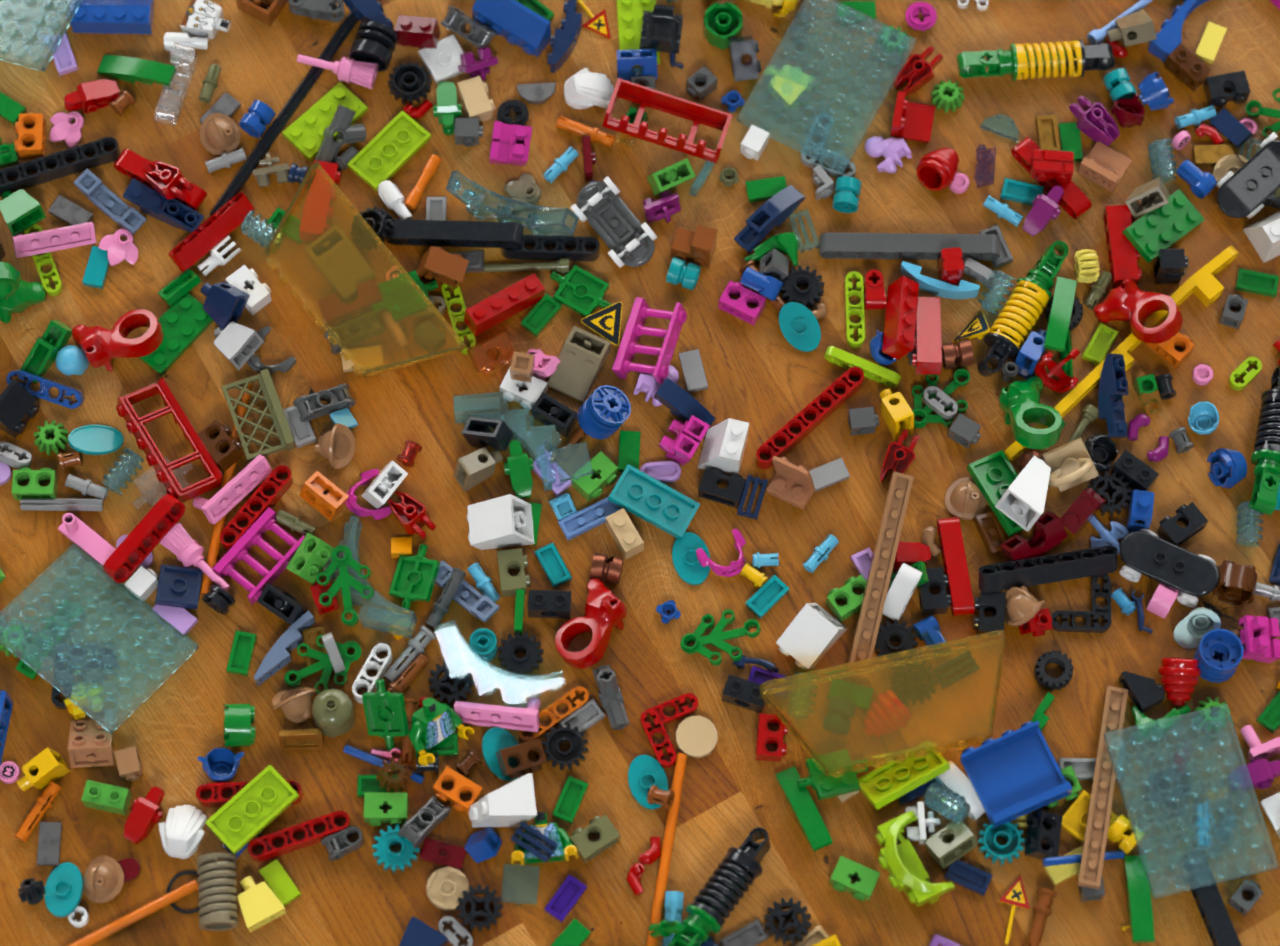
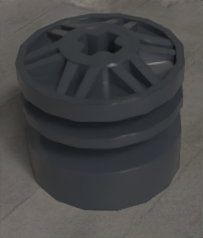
M374 21L362 22L356 33V40L350 49L349 58L359 62L377 63L378 72L386 71L389 68L392 53L396 49L399 37L394 30L384 24Z

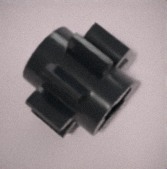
M35 878L25 879L20 884L21 888L18 889V895L22 903L28 901L30 905L42 901L44 898L43 894L46 893L42 880L36 882Z

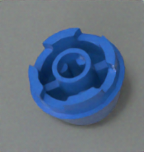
M1158 71L1148 74L1138 85L1141 91L1139 98L1143 105L1148 104L1151 111L1168 108V105L1174 103L1172 97L1168 99L1170 94L1162 78L1157 79L1159 76Z
M1219 448L1208 456L1207 462H1210L1211 472L1208 475L1215 486L1230 489L1246 477L1247 463L1241 452Z

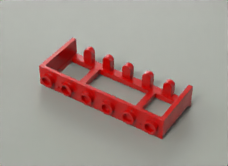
M618 78L602 127L717 163L732 114ZM617 98L640 104L634 124L629 123V117L623 115L621 120L611 117ZM646 107L693 121L688 140L686 141L687 136L685 134H680L678 139L668 136L666 128H660L659 132L649 130V124L645 121L641 122ZM699 124L722 131L716 151L705 148L706 142L704 140H699L697 145L693 144Z
M163 377L152 385L123 397H118L116 406L118 415L124 418L127 430L135 436L138 448L146 454L147 463L155 469L156 477L166 487L167 494L173 495L183 503L221 486L223 474ZM160 394L164 400L165 407L139 418L132 405ZM172 413L175 423L180 426L184 438L189 441L194 453L167 464L144 424ZM200 459L205 472L210 477L182 489L172 470Z

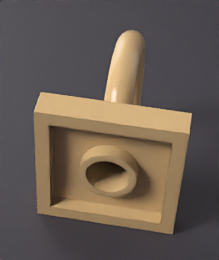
M1082 438L1043 454L1046 464L1051 468L1048 485L1052 487L1058 486L1060 492L1099 476Z

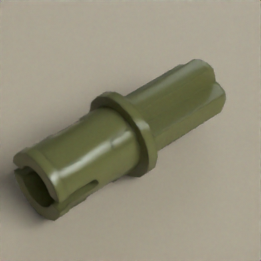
M217 64L210 65L206 79L202 81L203 87L198 97L201 102L210 103L214 89L218 87L217 80L221 67Z
M1103 271L1096 284L1092 285V291L1084 302L1085 306L1088 305L1087 308L1093 310L1098 305L1102 296L1106 295L1105 290L1112 280L1111 273Z
M279 510L275 518L276 521L291 528L292 532L297 531L305 536L307 533L314 535V531L317 529L316 526L301 520L300 516L295 517L284 510Z

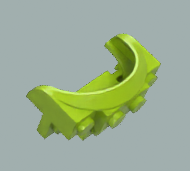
M910 811L878 826L875 838L880 846H884L879 851L878 855L880 857H878V861L882 869H887L890 875L888 880L891 886L897 888L898 892L904 891L910 903H915L916 907H919L927 902L930 905L937 902L941 895L955 889L952 881L949 883H930L929 875L910 840L904 838L902 834L904 833V827L918 819L915 813Z

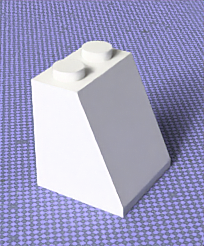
M1280 212L1243 229L1263 263L1280 255Z
M728 418L709 428L698 468L705 470L706 467L710 469L715 467L723 471L722 474L725 475L739 474L748 440L749 423Z
M1034 455L995 505L998 510L1027 532L1044 512L1051 468Z
M508 494L467 506L468 539L471 546L480 550L535 544L532 506L530 503Z
M816 602L806 603L776 644L780 646L779 650L783 654L794 657L796 659L795 663L804 670L806 668L813 669L848 628Z
M528 773L487 794L471 805L469 818L472 820V827H519L522 821L526 823L537 816L532 773Z

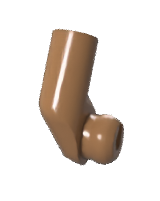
M817 304L815 310L811 311L816 319L826 316L825 304Z
M929 526L922 531L921 543L930 547V553L935 558L942 550L934 543L935 534H937L935 527Z

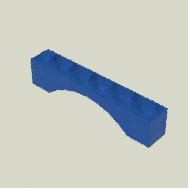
M1184 0L1185 3L1182 6L1178 5L1173 11V17L1163 22L1160 32L1156 33L1157 39L1148 41L1150 43L1148 51L1166 63L1168 56L1182 42L1181 31L1186 18L1198 6L1210 0Z

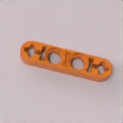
M577 686L539 712V720L543 716H548L552 720L551 724L542 726L539 723L540 732H532V737H524V731L519 730L520 740L525 743L538 739L548 733L552 727L555 728L559 725L560 721L589 701L588 690L582 686ZM576 693L584 694V700L577 699L573 702L575 707L572 708L571 703L567 699L570 698L572 702L576 698ZM566 704L569 710L565 714H559L556 710L557 706Z

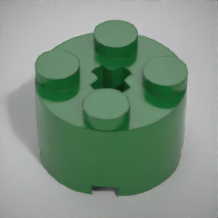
M718 2L712 4L706 10L703 22V35L711 45L724 50L729 47L728 39L742 36L743 16L741 10L736 5L726 2V4Z
M224 704V747H244L254 744L255 726L251 727V723H254L255 706H250V704Z

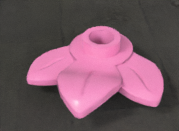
M59 112L53 115L50 121L55 126L50 131V141L65 140L69 148L75 147L82 137L80 129L84 125L83 116L78 112H70L69 114ZM76 118V122L71 124L72 119Z
M119 229L114 235L103 237L99 243V249L108 251L107 257L111 266L119 264L124 259L131 265L136 263L138 249L133 244V235L130 231ZM120 236H125L127 241H121Z

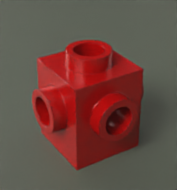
M1049 608L1039 609L1033 618L1019 625L1020 635L1032 633L1033 637L1045 635V631L1053 629Z

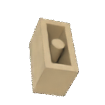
M480 76L458 82V92L467 117L479 118V123L493 119L495 105L492 99H488L489 89L487 83L482 82Z
M624 508L605 517V526L625 560L644 551V542Z

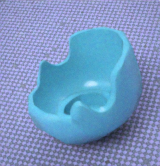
M67 345L57 352L55 364L57 369L66 376L82 375L88 368L89 361L81 348L75 345Z
M1206 401L1198 402L1190 408L1188 424L1193 432L1199 435H1207L1217 429L1220 418L1215 405Z

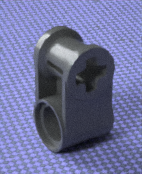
M351 826L340 832L328 835L321 840V843L325 845L329 853V861H335L361 848L365 839L359 828ZM358 834L359 839L356 842H349L350 835Z

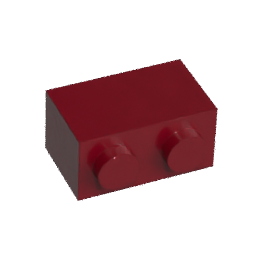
M399 15L394 29L399 37L398 46L436 49L441 34L437 18Z
M1092 488L1084 489L1060 518L1062 524L1073 534L1080 533L1106 501Z

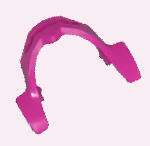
M378 469L362 473L361 481L351 486L346 493L349 496L346 503L347 508L359 517L373 516L375 520H381L391 514L390 507L371 510L360 507L356 502L355 489L369 484V480L379 474Z
M738 529L732 530L735 540L734 547L739 553L737 562L732 561L729 566H720L714 563L702 548L696 550V556L700 565L703 567L709 566L718 576L732 577L739 574L745 565L742 547L746 544V541Z

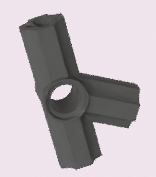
M342 105L338 106L330 126L324 130V139L315 160L333 163L343 144L365 141L366 129L364 124L350 125L356 112ZM337 131L338 136L333 140V134Z
M610 665L599 666L592 671L599 690L598 695L602 708L606 711L612 730L623 729L629 725V720L623 706L624 700L617 684L615 672L611 670Z

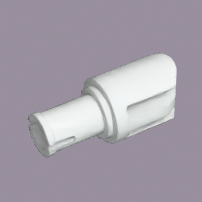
M170 32L164 35V48L166 51L187 52L189 49L207 50L208 37H190L188 33Z
M385 180L381 182L378 191L386 207L394 210L400 219L410 220L413 215L403 203L405 197L398 187L391 181Z
M229 235L210 250V257L197 266L200 271L208 266L202 272L204 276H207L218 265L224 266L242 251L239 247L226 259L223 258L236 245L234 241L220 253L217 251L231 239Z

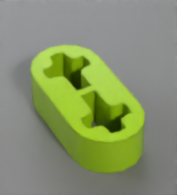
M1248 357L1230 375L1229 386L1237 391L1243 390L1260 373L1262 369L1261 361L1256 357ZM1249 365H1256L1255 369L1247 372ZM1241 375L1244 376L1242 382H1234L1236 378L1238 379Z

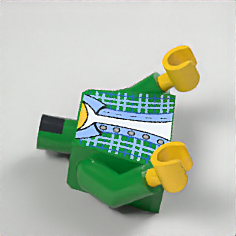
M433 698L424 699L422 702L423 707L413 713L412 726L409 732V739L416 753L419 752L420 754L418 763L422 766H428L427 761L429 763L435 762L434 755L426 752L455 733L456 727L458 728V736L462 739H468L465 735L466 730L469 734L474 735L473 728L464 726L462 724L463 720L454 709L445 703H439Z
M546 812L537 813V816L534 817L535 824L529 826L558 843L557 849L548 862L565 861V858L566 861H569L570 855H575L576 859H578L577 848L565 830L558 828L557 823H548ZM523 831L524 833H526L527 835L531 836L532 838H534V839L537 840L538 842L542 843L543 845H545V846L548 847L549 849L552 848L550 845H548L547 843L543 842L542 840H540V839L537 838L536 836L532 835V834L529 833L528 831ZM519 835V840L544 856L548 854ZM517 844L514 845V851L511 854L512 865H514L516 860L521 861L522 866L524 864L545 863Z

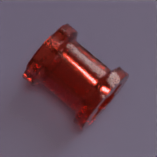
M406 440L404 443L405 448L402 454L397 456V460L405 466L413 467L415 464L414 459L417 453L422 451V447L413 441Z

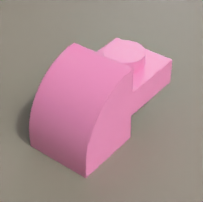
M530 349L526 353L534 355L535 368L533 377L542 381L556 371L557 365L561 362L556 356L545 355L540 349Z
M1160 582L1146 610L1165 619L1179 590Z

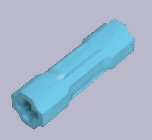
M665 892V920H678L679 923H682L683 892ZM672 934L670 937H664L663 946H668L675 934Z

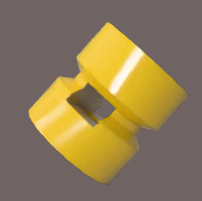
M1121 814L1108 829L1107 838L1113 843L1118 842V848L1128 855L1145 833L1137 826L1132 827L1131 821Z

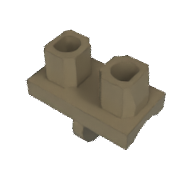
M266 153L267 159L259 160L260 166L268 165V167L253 170L254 178L257 179L260 187L270 185L268 175L276 174L278 184L288 182V171H290L288 163L272 166V164L280 163L279 157L271 158L270 153Z

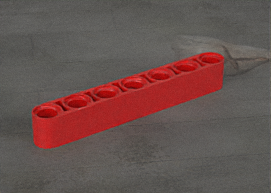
M858 367L849 368L762 444L756 453V465L764 470L771 468L774 465L772 461L774 456L779 458L785 456L860 390L864 379L862 369ZM854 376L857 377L859 381L853 382L849 378ZM840 389L844 391V394L838 395L835 393V390ZM825 402L828 403L830 406L828 408H823L820 406V403ZM811 415L815 420L808 421L805 417ZM796 428L800 433L793 434L790 430ZM781 441L785 446L778 447L775 443ZM768 455L770 459L762 460L760 456Z

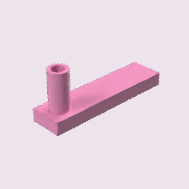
M92 222L25 235L18 234L12 237L16 258L96 243L94 224Z
M259 454L210 500L197 496L193 500V506L202 510L209 523L215 525L270 475L272 469L265 456Z
M64 514L62 517L63 523L58 527V530L103 567L105 561L116 549L74 514Z
M531 697L526 708L456 701L454 710L463 720L462 724L538 732L541 701L536 697Z
M1247 725L1240 730L1250 748L1247 756L1249 762L1258 757L1266 759L1280 753V737L1262 744L1252 725Z

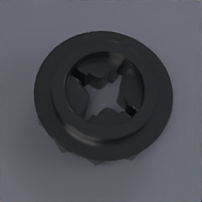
M508 100L498 108L497 119L499 122L510 125H524L528 121V108L518 100ZM511 109L517 115L515 121L508 117L510 116Z

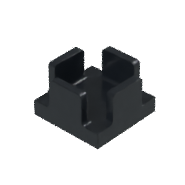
M657 4L654 5L653 11H643L639 49H656L658 52L679 54L683 15L673 14V6Z

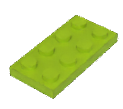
M617 0L620 50L640 48L643 11H653L656 0ZM656 51L657 64H660V52Z
M339 82L286 128L282 135L311 161L316 157L324 139V130L330 126L339 105L356 112L350 125L368 111V107ZM337 131L333 134V140L338 136Z
M401 111L347 166L377 192L379 184L393 177L432 136L404 111Z
M927 740L858 778L860 791L878 810L950 770V766L930 741Z
M268 765L205 823L235 855L299 798V794L271 765Z

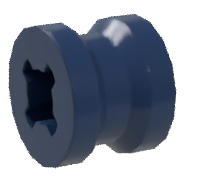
M293 163L290 167L288 182H297L301 186H305L309 176V167H299L298 164Z

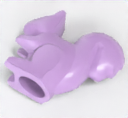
M873 136L865 143L864 148L869 156L877 158L883 155L885 158L877 166L878 172L895 173L897 171L896 164L903 167L902 157L912 158L911 151L903 138L883 140V137Z
M670 365L668 378L677 383L679 373L674 366ZM640 372L633 394L637 395L640 391L646 393L645 402H648L652 397V404L654 406L663 405L654 399L655 393L661 385L656 381L653 374Z

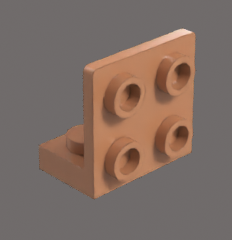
M1098 141L1088 157H1084L1078 174L1113 193L1132 160Z
M774 456L772 461L777 474L767 488V493L804 510L815 492L810 471L802 465L796 466L785 457L779 458Z
M113 718L71 721L68 742L71 768L114 766L115 759L112 748Z

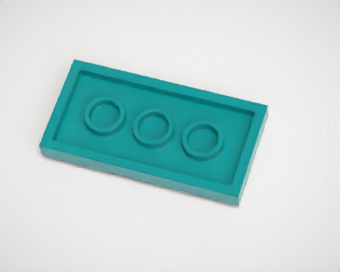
M629 464L608 497L609 501L681 540L700 506L698 502Z

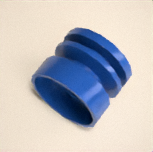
M610 385L600 386L594 390L579 408V425L592 438L608 439L628 419L631 413V404L624 392L617 387Z
M1215 629L1203 636L1194 654V659L1199 660L1198 668L1201 669L1200 676L1203 679L1213 683H1221L1229 680L1234 675L1243 657L1244 649L1241 640L1235 633L1226 629Z

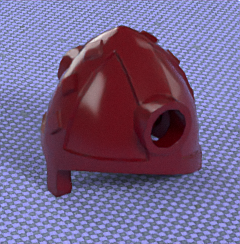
M1136 93L1134 98H1123L1114 102L1110 114L1115 116L1120 127L1130 128L1135 125L1139 127L1142 125L1145 109L1138 100L1139 94Z

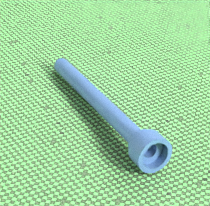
M1140 0L1102 29L1092 30L1087 34L1088 41L1091 45H1100L1103 43L1107 31L1116 28V19L1141 10L1153 0Z

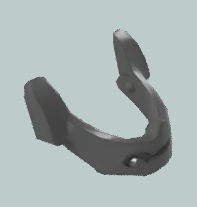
M266 326L257 332L264 342L271 328ZM254 353L247 363L257 373L268 369L270 374L279 370L285 373L294 366L296 359L291 356L282 363L264 365L260 362L259 356H255Z

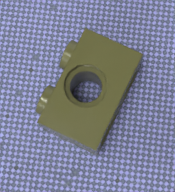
M522 548L497 551L502 597L516 596V589H525V594H527L526 587H530L529 575H525L524 568L528 567L527 555L522 554ZM517 569L519 574L512 576L509 574V571Z
M606 814L602 817L600 815L596 816L589 822V826L584 829L580 827L571 834L570 840L577 848L578 855L584 864L620 841V834ZM596 833L600 838L598 841L593 842L588 839V836Z
M960 818L948 823L945 828L936 834H932L924 841L927 853L942 870L977 847L974 834Z

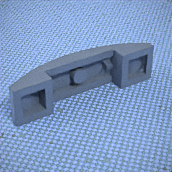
M86 169L73 182L97 208L119 226L130 231L131 234H134L147 221L136 209L130 208L104 186L102 181L90 170Z
M443 560L440 562V568L435 581L442 590L454 570ZM464 579L453 598L456 603L483 622L488 621L500 609L495 602L486 595L483 596Z

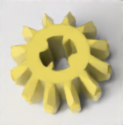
M1090 249L1076 251L1073 264L1077 281L1080 283L1096 282L1100 270L1096 251Z

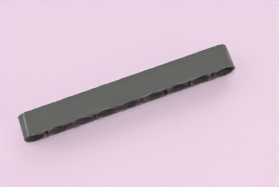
M823 233L820 235V256L830 259L939 260L941 250L955 247L962 249L963 260L966 257L973 260H996L1000 258V237L993 234Z

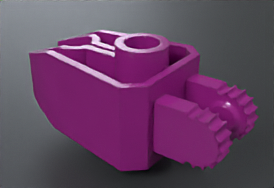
M1085 96L1078 97V104L1072 103L1069 107L1071 113L1078 119L1076 127L1096 143L1099 141L1109 146L1120 135L1116 122L1102 103L1096 102L1093 105Z
M1056 185L1047 196L1045 194L1041 196L1038 194L1032 202L1034 206L1025 218L1024 231L1031 236H1035L1045 229L1051 219L1055 220L1062 210L1059 209L1061 206L1058 202L1064 194V188Z
M1258 757L1251 760L1249 764L1237 767L1227 776L1231 791L1246 792L1256 788L1263 790L1271 787L1272 783H1274V778L1280 776V760L1268 763L1267 758Z

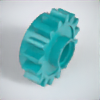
M1010 821L994 829L991 823L990 825L986 823L983 825L985 831L979 832L978 835L982 838L978 839L977 844L983 845L979 852H986L985 860L991 857L992 864L999 860L1000 865L1003 866L1005 860L1011 864L1013 862L1012 857L1015 859L1019 858L1018 852H1023L1024 847L1020 844H1024L1025 839L1021 838L1023 830L1018 831L1017 823L1013 825ZM996 838H1005L1007 844L999 845L996 842Z
M396 824L393 830L389 825L387 826V832H384L382 829L380 830L381 837H374L377 844L372 845V849L376 851L373 853V857L379 858L377 864L378 866L384 864L385 871L391 868L393 873L396 872V869L404 872V867H412V860L417 861L415 853H420V849L418 847L414 848L412 843L405 837L398 836L400 831L399 824ZM399 845L402 848L398 853H393L390 851L391 847Z

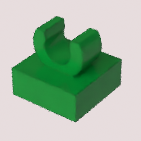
M14 143L0 145V169L19 164Z

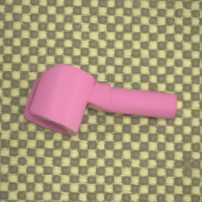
M397 748L392 749L390 752L371 750L373 755L384 756L392 763L399 762V759H394L391 755L392 753L401 754V751Z

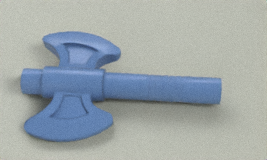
M1094 515L1089 522L1097 530L1101 538L1097 539L1092 536L1091 547L1113 546L1117 548L1118 554H1120V543L1118 540L1123 539L1129 531L1122 524L1114 521L1110 522L1112 529L1109 531Z

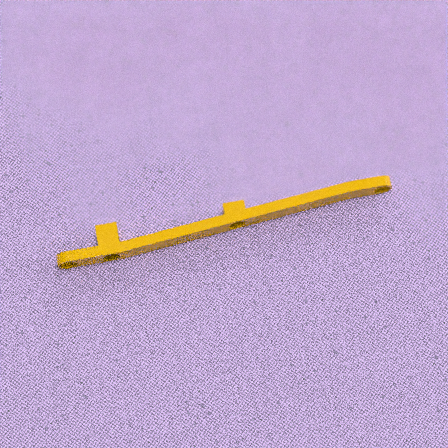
M1232 245L1187 279L1170 297L1179 307L1193 293L1207 308L1222 295L1225 289L1214 276L1228 266L1239 255V252ZM1160 310L1154 312L1147 318L1144 327H1156L1162 320L1168 317L1169 311ZM1133 333L1110 353L1123 355L1125 372L1132 367L1134 358L1130 353L1142 342ZM1105 359L1054 407L1062 418L1100 383ZM1037 423L1033 428L1045 429L1049 427L1044 424ZM1015 441L1004 453L1010 461H1014L1029 448Z

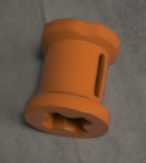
M123 90L121 92L122 95L115 101L109 103L119 116H122L130 105L136 104L135 99L126 90Z
M75 450L64 454L58 453L62 471L67 467L75 465L83 466L80 452Z
M653 785L648 792L647 802L651 805L654 803L663 805L664 808L670 809L674 802L675 793L673 790L665 791Z

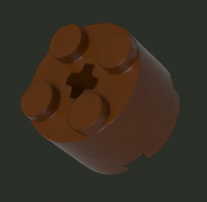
M1231 560L1223 561L1222 565L1217 567L1220 578L1218 585L1212 591V595L1215 596L1216 594L1219 596V601L1231 605H1242V601H1248L1247 604L1253 602L1258 577L1255 572L1256 568L1253 565L1235 564Z

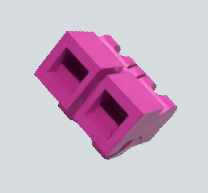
M494 121L489 162L492 164H511L516 166L526 165L528 163L532 127Z
M693 415L685 423L674 419L668 431L677 435L676 439L672 440L664 435L658 446L667 452L666 457L680 465H685L692 458L710 425Z
M1250 615L1240 618L1239 626L1244 627V629L1240 630V640L1243 647L1246 648L1243 650L1242 658L1255 659V661L1272 663L1280 659V639H1276L1280 637L1278 618L1268 619L1263 616Z

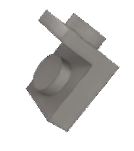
M818 165L813 169L812 176L814 184L818 187L815 191L817 201L821 198L826 199L833 193L834 188L833 180Z

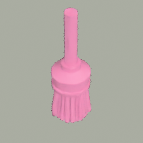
M300 54L297 57V62L332 70L333 73L337 74L338 81L353 82L371 90L374 87L378 72L377 63L359 62L347 57H343L340 62L335 61V63Z
M180 523L175 524L159 542L177 555V559L185 567L191 565L199 567L218 587L225 591L230 588L204 561L205 558L202 556L204 548L190 537Z

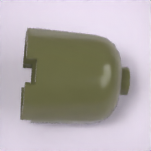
M324 690L318 694L313 702L314 724L317 728L322 729L325 736L334 738L348 733L354 726L356 719L355 709L348 695L341 690Z

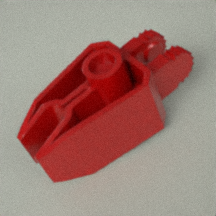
M929 46L921 55L912 54L897 76L894 84L895 89L898 90L905 83L909 82L902 92H906L905 96L915 93L934 78V68L941 62L943 56L938 54L928 63L926 59L934 51L932 46Z
M107 79L81 83L77 86V91L66 94L64 108L67 111L82 109V112L85 114L95 112L110 106L109 103L119 97L120 90L116 81Z
M151 161L148 164L153 172L142 170L151 186L167 200L174 199L175 197L184 200L186 195L181 191L184 187L189 191L194 188L193 184L185 179L178 167L160 161Z
M904 429L898 441L889 444L881 468L880 481L882 483L889 471L894 470V472L902 474L908 471L916 460L914 449L920 436L915 435L909 448L902 444L907 438L909 431Z
M396 491L397 498L401 503H395L388 498V503L394 516L408 535L416 533L421 539H424L426 537L422 529L424 525L432 531L436 529L435 524L430 520L425 505L410 495Z
M899 541L892 571H899L903 563L909 566L919 561L925 562V564L929 563V560H931L930 547L920 542Z
M157 786L151 787L145 799L140 797L133 802L131 806L132 811L125 823L124 838L139 844L148 837L155 824L160 822L163 817V809L159 806L163 798H165V792L162 788Z

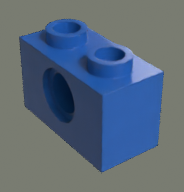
M656 49L617 50L618 78L630 82L631 77L655 76V79H658ZM634 65H640L641 67H640V68H634L633 66H634Z

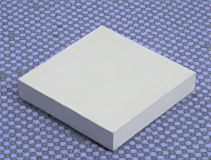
M454 34L438 41L436 49L423 48L418 51L436 85L464 72H459L458 65H461L460 55L464 51Z

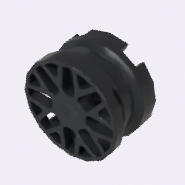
M211 585L209 593L204 594L202 600L210 608L224 616L229 612L228 608L236 602L229 593L216 585Z

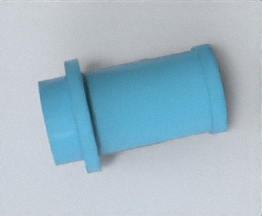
M756 552V554L752 555V565L757 567V569L760 566H779V559H777L779 555L778 553L760 554Z

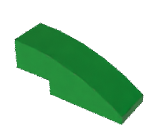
M51 320L42 338H38L20 370L42 377L54 363L57 352L69 341L72 336V329L59 320Z

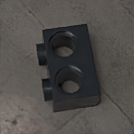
M1127 450L1114 463L1110 472L1111 474L1116 472V478L1123 476L1122 482H1129L1128 487L1132 490L1149 491L1159 476V473Z
M1043 810L1029 813L1024 855L1040 860L1058 856L1062 816Z

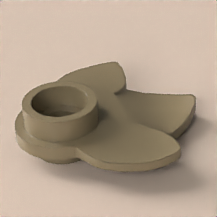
M521 174L519 181L513 180L504 185V190L511 196L507 204L509 209H522L528 203H536L541 198V189L535 184L534 178L529 174Z

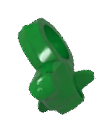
M0 262V319L3 323L8 324L12 313H22L32 305L45 302L46 292L42 284L21 280V274L9 263Z
M1031 376L1026 381H1014L1008 387L1002 388L999 397L1000 408L1005 413V424H1011L1014 439L1030 449H1045L1055 445L1060 438L1062 428L1066 425L1057 410L1045 404H1040L1043 381L1039 376ZM1041 423L1049 428L1035 429L1027 424Z

